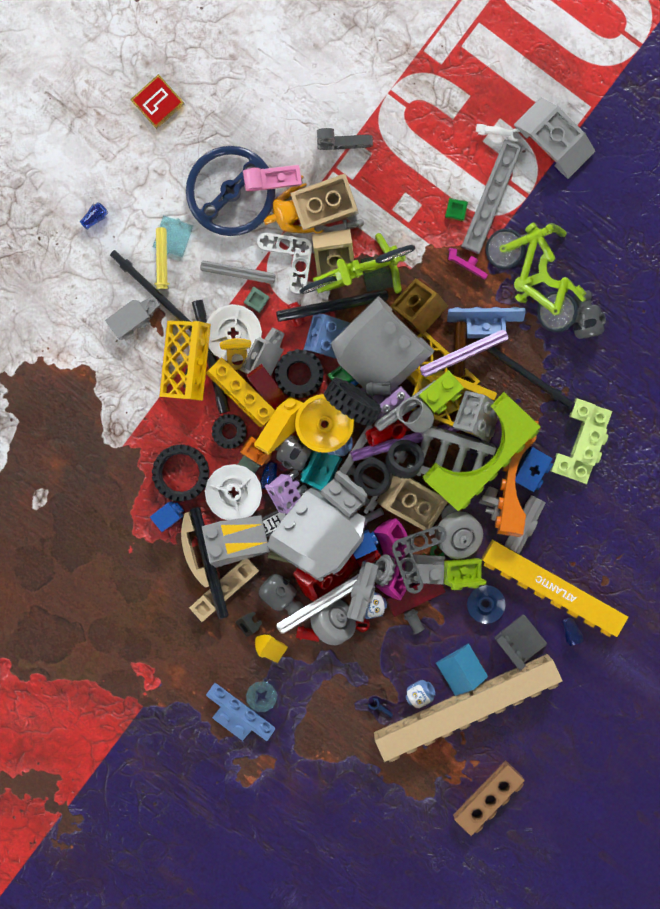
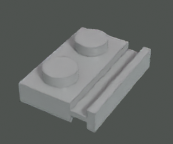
M413 554L423 583L443 584L445 556ZM406 561L405 572H410L413 569V564L411 561ZM416 571L411 575H405L406 580L410 577L411 583H419V581L415 582L413 577L417 576Z

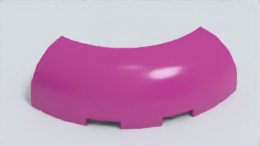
M389 519L378 526L374 534L381 544L383 555H390L394 558V564H396L394 568L395 573H393V579L389 580L387 585L377 584L376 587L386 595L401 600L407 589L392 546L395 541L408 535L397 519ZM399 542L397 543L398 547L395 549L401 552L402 557H398L399 561L406 558L404 549L407 547ZM404 561L403 564H402V569H403L404 571H405V562H406V561Z

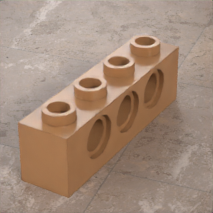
M505 760L453 814L454 820L471 836L474 833H478L483 828V823L487 819H492L497 813L496 810L501 805L504 806L510 800L509 796L514 791L518 792L523 787L524 778ZM501 782L508 783L505 789L498 788ZM492 795L495 797L493 802H485L487 796ZM479 809L482 811L481 814L477 817L473 816L472 812Z

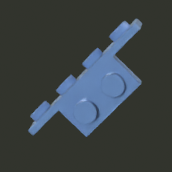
M456 307L448 309L447 322L465 321L467 323V338H485L501 330L506 331V322L524 321L525 308L474 307L462 309Z
M214 683L206 694L208 698L220 706L212 718L243 741L252 730L264 740H269L275 727L218 684Z

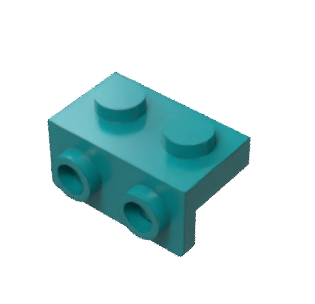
M312 451L310 462L301 473V481L322 490L332 481L342 458L337 455Z

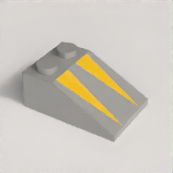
M261 515L219 521L202 526L209 562L214 567L270 553V549L267 547L268 541Z

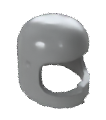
M408 398L397 407L396 415L398 419L414 432H426L434 422L433 412L418 398ZM410 403L419 404L420 407L411 413L408 422H404L402 419L403 410Z

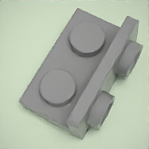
M340 471L336 472L334 479L320 493L348 518L365 504L367 498L364 489L357 486L346 474Z

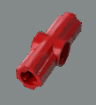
M413 411L402 416L404 422H408L409 416ZM397 419L382 431H379L376 427L367 430L365 436L369 445L374 447L392 438L401 439L411 429Z

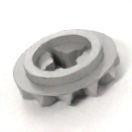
M382 555L375 564L380 566L375 582L383 586L393 579L392 575L395 573L394 568L396 564H394V558L390 555Z

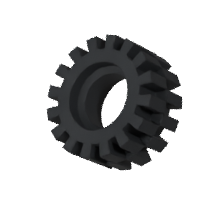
M225 414L220 416L212 426V436L220 447L226 449L236 448L246 439V424L236 415ZM227 424H232L237 429V434L232 439H227L222 434V429Z

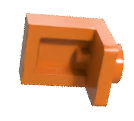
M250 436L240 453L260 466L267 464L272 455H268L254 446L256 439Z

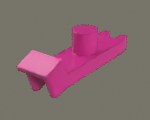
M449 248L448 260L454 261L484 280L487 278L488 274L475 267L478 262L476 258L471 256L467 262L456 256L457 249Z

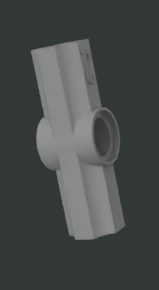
M530 495L523 509L526 514L524 534L521 537L509 536L504 545L505 547L517 553L521 552L528 536H531L538 522L537 519L546 502Z
M362 562L358 579L352 587V600L347 618L364 622L368 605L371 603L375 593L374 584L380 566L369 562Z

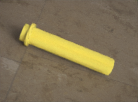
M164 227L156 228L157 283H154L156 289H168V285H170V283H167V230Z

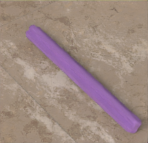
M447 424L436 426L453 432L459 431ZM416 432L405 435L398 440L391 439L374 447L367 446L350 452L353 461L387 452L390 446L399 440H410L415 443L422 442L423 436L421 433Z

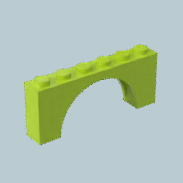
M505 392L491 405V408L496 412L500 420L502 429L501 443L494 457L484 466L469 472L450 471L435 463L423 475L425 482L458 512L461 509H465L470 504V499L475 494H480L484 489V485L498 475L501 467H506L511 462V457L515 453L521 452L525 447V443L529 439H533L539 432L540 426Z

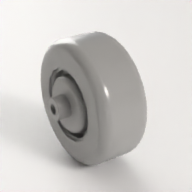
M467 512L451 513L444 517L438 525L445 529L447 536L442 543L437 545L450 558L463 559L469 557L478 550L482 543V526ZM436 529L435 538L441 540L443 532H439Z
M339 599L310 617L313 631L326 644L339 645L351 638L355 632L356 621L347 618L349 606Z

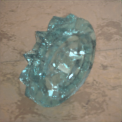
M265 681L256 682L247 691V703L257 712H266L276 703V690ZM267 691L265 695L266 700L261 699L256 702L258 698L257 692L263 693Z

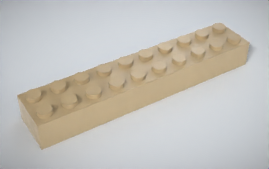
M548 654L526 663V667L521 671L518 668L512 669L480 684L472 691L453 696L374 732L375 742L384 762L388 760L393 762L399 759V755L405 752L407 754L413 753L417 750V747L423 744L428 746L434 743L438 737H448L453 734L452 731L458 728L460 730L466 729L471 725L470 723L476 720L481 722L494 712L495 714L501 713L506 710L505 707L511 704L513 706L519 705L524 702L523 699L529 696L531 698L536 697L544 689L548 688L551 690L558 687L562 679L553 659Z

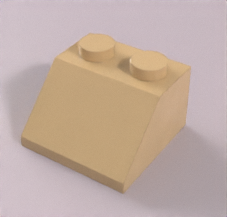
M350 229L312 234L317 277L337 269L338 259H344L346 264L354 261Z

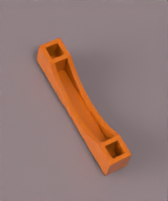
M537 435L533 439H529L525 443L523 450L515 453L511 457V462L506 467H503V471L506 474L505 479L502 478L500 485L503 495L498 500V509L501 510L500 516H497L495 521V528H498L497 534L521 537L524 534L526 514L517 498L515 487L516 471L522 455L536 441Z

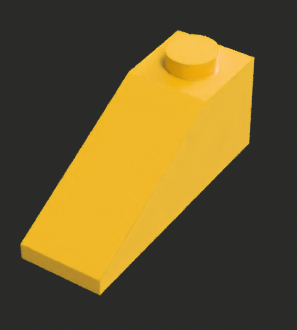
M290 396L279 405L254 446L268 455L296 431V415L303 403Z

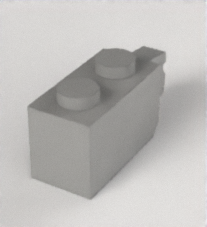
M154 296L142 302L132 300L105 321L119 340L125 339L126 341L134 335L136 329H143L150 323L151 315L160 307V304Z
M272 328L265 339L260 337L255 339L240 371L248 374L262 364L271 376L284 350L280 348L284 333Z

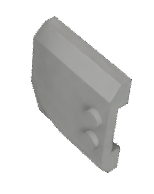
M379 296L331 342V346L338 364L365 390L367 383L371 381L374 383L390 382L392 392L434 353V349L421 337L418 338L392 313L393 309Z
M313 487L305 491L273 531L267 547L321 582L324 580L323 577L339 572L363 542V532L365 525H367V520L357 512L348 518L320 494V490Z

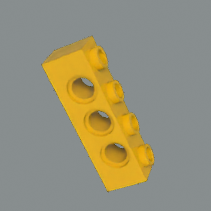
M222 357L206 372V375L259 427L264 426L272 417L275 410Z

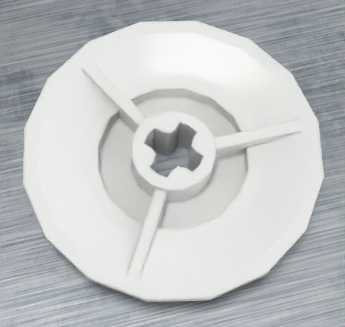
M231 304L220 307L211 314L206 322L211 324L208 347L214 355L219 358L222 357L225 361H227V350L220 348V342L232 339L231 335H228L232 328L239 332V335H236L235 338L250 340L251 347L255 339L261 338L262 335L258 318L252 311L240 305ZM235 354L232 357V362L243 360L240 354Z
M236 464L222 466L214 471L207 480L205 488L206 502L212 512L221 519L232 520L249 517L260 505L262 497L261 483L255 473L247 467ZM233 487L236 491H239V494L233 497L232 493H229Z

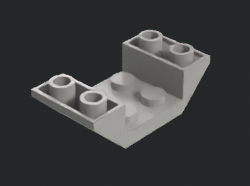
M542 97L513 125L526 138L530 136L556 162L554 166L567 179L595 152L587 135L557 105Z

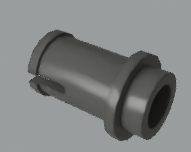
M371 381L366 386L367 395H371V397L374 395H391V383H374Z
M412 608L404 612V619L409 622L413 633L417 634L425 628L417 615L418 611Z

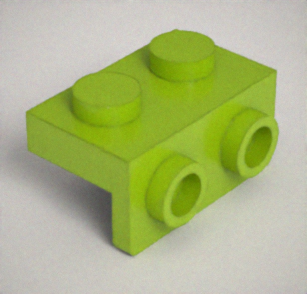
M448 370L419 394L418 397L431 409L433 414L437 412L439 415L447 408L446 404L450 400L455 402L462 396L460 392L464 387Z
M472 558L444 561V584L450 586L452 590H462L463 587L479 588L480 585H486V580L481 578L482 559Z

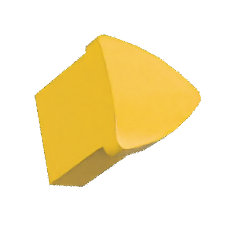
M260 635L255 638V647L258 655L276 663L280 661L288 648L284 643L275 640L270 635Z

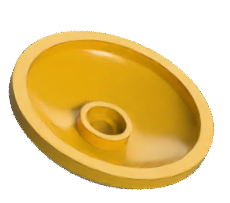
M324 394L309 398L301 405L296 415L295 427L298 437L305 446L316 452L328 453L340 449L348 442L353 432L354 420L342 414L340 410L335 409V406H332L326 400ZM323 421H327L329 423L327 428H323L321 426V423Z

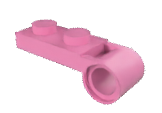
M299 165L243 170L246 191L302 185Z

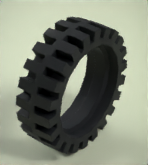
M334 378L324 392V397L332 406H335V409L340 410L348 418L354 419L363 425L371 426L382 411L381 406L377 404L378 402L373 400L370 395H367L365 391H361L359 387H355L352 383L349 384L340 378Z
M173 445L164 449L156 457L153 463L152 480L158 491L166 498L174 501H187L197 497L205 489L210 470L208 462L199 450L188 445ZM173 455H188L195 460L199 467V479L195 486L188 491H174L163 480V466Z

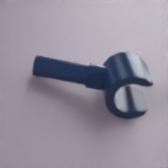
M372 698L377 702L376 707L368 704L372 710L378 709L390 718L393 716V713L380 704L378 698Z

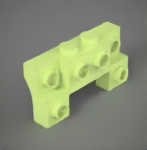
M577 398L574 401L573 411L569 415L571 418L582 421L570 457L556 453V459L550 471L587 484L593 466H595V463H599L601 459V446L607 442L608 434H606V428L612 411Z

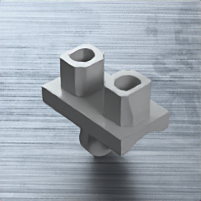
M488 487L485 494L480 498L479 503L493 507H487L485 512L492 514L491 520L495 521L496 517L500 516L499 510H501L498 509V499H496L498 489Z

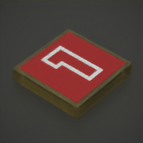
M159 74L130 99L156 130L185 104Z

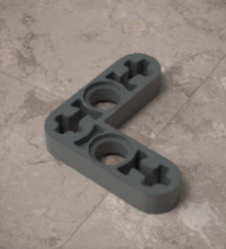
M321 128L317 130V146L319 150L373 147V136H335L334 129Z
M435 526L394 542L392 550L405 587L410 593H418L423 588V581L412 553L442 543L447 536L443 527ZM435 529L443 532L441 540L433 538L430 539L432 544H428L426 532H429V536L435 533ZM416 536H422L425 539V544L422 547L415 546L414 538ZM401 542L402 545H406L407 548L404 549L405 555L409 553L410 558H404L399 561L398 557H402L400 551L395 549L398 547L397 543ZM404 561L412 562V571L405 572L402 569ZM416 571L417 576L413 577L415 582L419 581L420 583L417 586V590L409 588L411 580L410 577L406 580L405 575H411Z

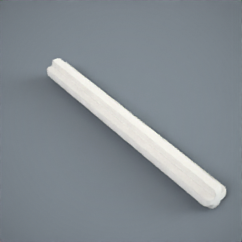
M359 574L277 624L279 632L282 634L286 633L349 594Z

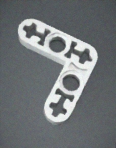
M273 233L260 234L257 244L261 250L294 255L289 287L294 294H301L292 286L293 283L297 282V276H293L294 273L299 276L305 275V278L301 277L300 283L303 287L307 285L312 255L311 242L308 239ZM268 237L269 241L275 242L274 238H278L276 242L277 248L273 249L274 244H267V247H264L261 240ZM286 239L290 242V247L287 250H282L279 244L282 240ZM293 241H297L296 245L298 246L306 243L309 250L307 249L305 253H302L300 248H295L296 251L293 252ZM299 261L306 263V269L303 272H299L295 268L296 263Z

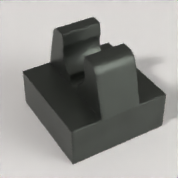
M255 612L246 614L236 621V624L246 637L259 630L258 628L262 624L261 620L256 623L253 622L252 617L255 615Z

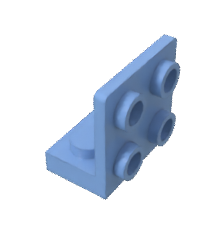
M326 314L313 315L303 350L336 359L331 342L350 323Z

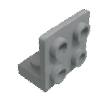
M465 391L453 427L457 430L473 433L484 442L489 443L494 435V428L499 419L496 412L491 408L494 401L486 395Z

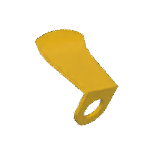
M234 338L220 342V348L227 350L228 364L233 369L240 370L247 357V349L251 347V341ZM235 354H240L243 357L241 365H234L232 363V357Z

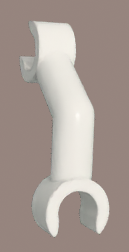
M477 124L475 132H478L479 135H501L507 137L508 141L515 142L518 139L513 137V133L520 131L518 129L509 130L502 127Z

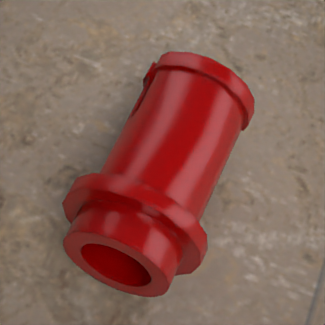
M297 301L287 305L288 309L301 307V304L299 305ZM304 317L293 319L295 327L306 323Z
M375 550L360 557L356 562L361 568L363 561L373 564L381 556Z
M304 625L302 627L298 626L296 638L319 642V638L313 629L304 628Z

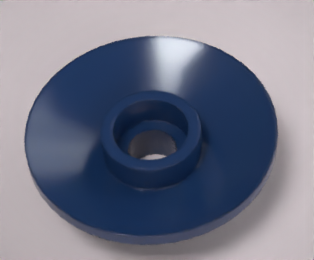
M482 585L479 588H475L468 597V612L474 620L480 623H493L505 611V598L493 586ZM484 600L489 601V605L487 607L482 606V602Z

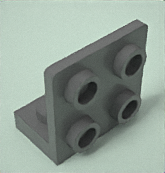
M524 614L494 636L495 640L520 671L526 667L524 662L547 645V642Z

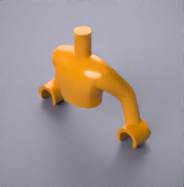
M306 183L301 186L290 187L273 201L274 214L264 219L265 225L276 221L279 227L286 232H314L315 234L324 232V230L315 231L316 227L303 230L302 226L292 225L299 217L293 200H286L291 197L290 193L305 188L307 186Z

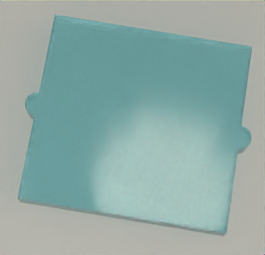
M163 215L159 227H164L167 230V254L171 253L183 258L193 225L181 222L179 218L176 220ZM156 238L152 246L153 248H156Z

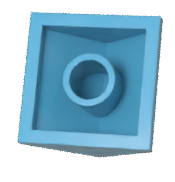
M469 643L436 662L455 696L474 690L488 677Z

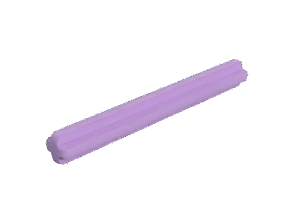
M501 330L428 363L420 368L421 374L424 377H428L508 340L507 332Z

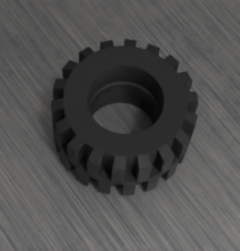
M295 349L294 351L287 352L278 361L275 369V379L279 388L285 394L294 398H306L313 395L320 388L323 381V368L319 359L307 350ZM295 363H304L311 371V377L304 385H295L288 378L289 368Z

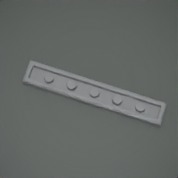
M506 139L504 140L461 246L462 248L477 254L480 253L523 146Z

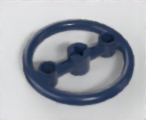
M222 146L205 153L193 165L186 182V199L193 216L204 228L223 236H239L249 233L264 222V219L272 210L276 191L275 189L267 190L266 201L261 212L247 224L238 227H223L213 223L212 221L217 218L219 211L228 202H235L239 199L241 189L245 186L242 171L234 180L224 181L220 188L221 193L211 203H206L202 209H199L195 200V182L200 171L207 163L223 155H238L249 160L243 166V170L251 166L260 169L269 168L260 156L249 149L240 146ZM227 189H233L235 193H228ZM209 207L215 208V213L211 216L205 214L206 209Z

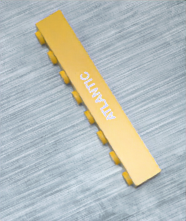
M493 539L481 558L485 562V567L492 571L495 568L502 571L500 575L508 580L511 578L518 580L517 585L526 590L528 587L535 590L533 594L542 599L546 596L551 599L550 603L559 609L561 606L567 608V613L575 618L578 615L585 619L584 623L593 628L597 625L602 628L600 632L608 637H611V635L618 637L628 619V616Z

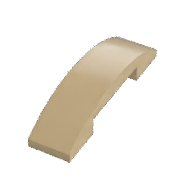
M186 512L181 530L183 552L188 566L196 579L204 587H209L205 567L198 568L189 536V532L195 529L190 512Z
M249 559L242 560L219 580L225 601L259 572ZM210 589L189 607L201 622L216 610Z

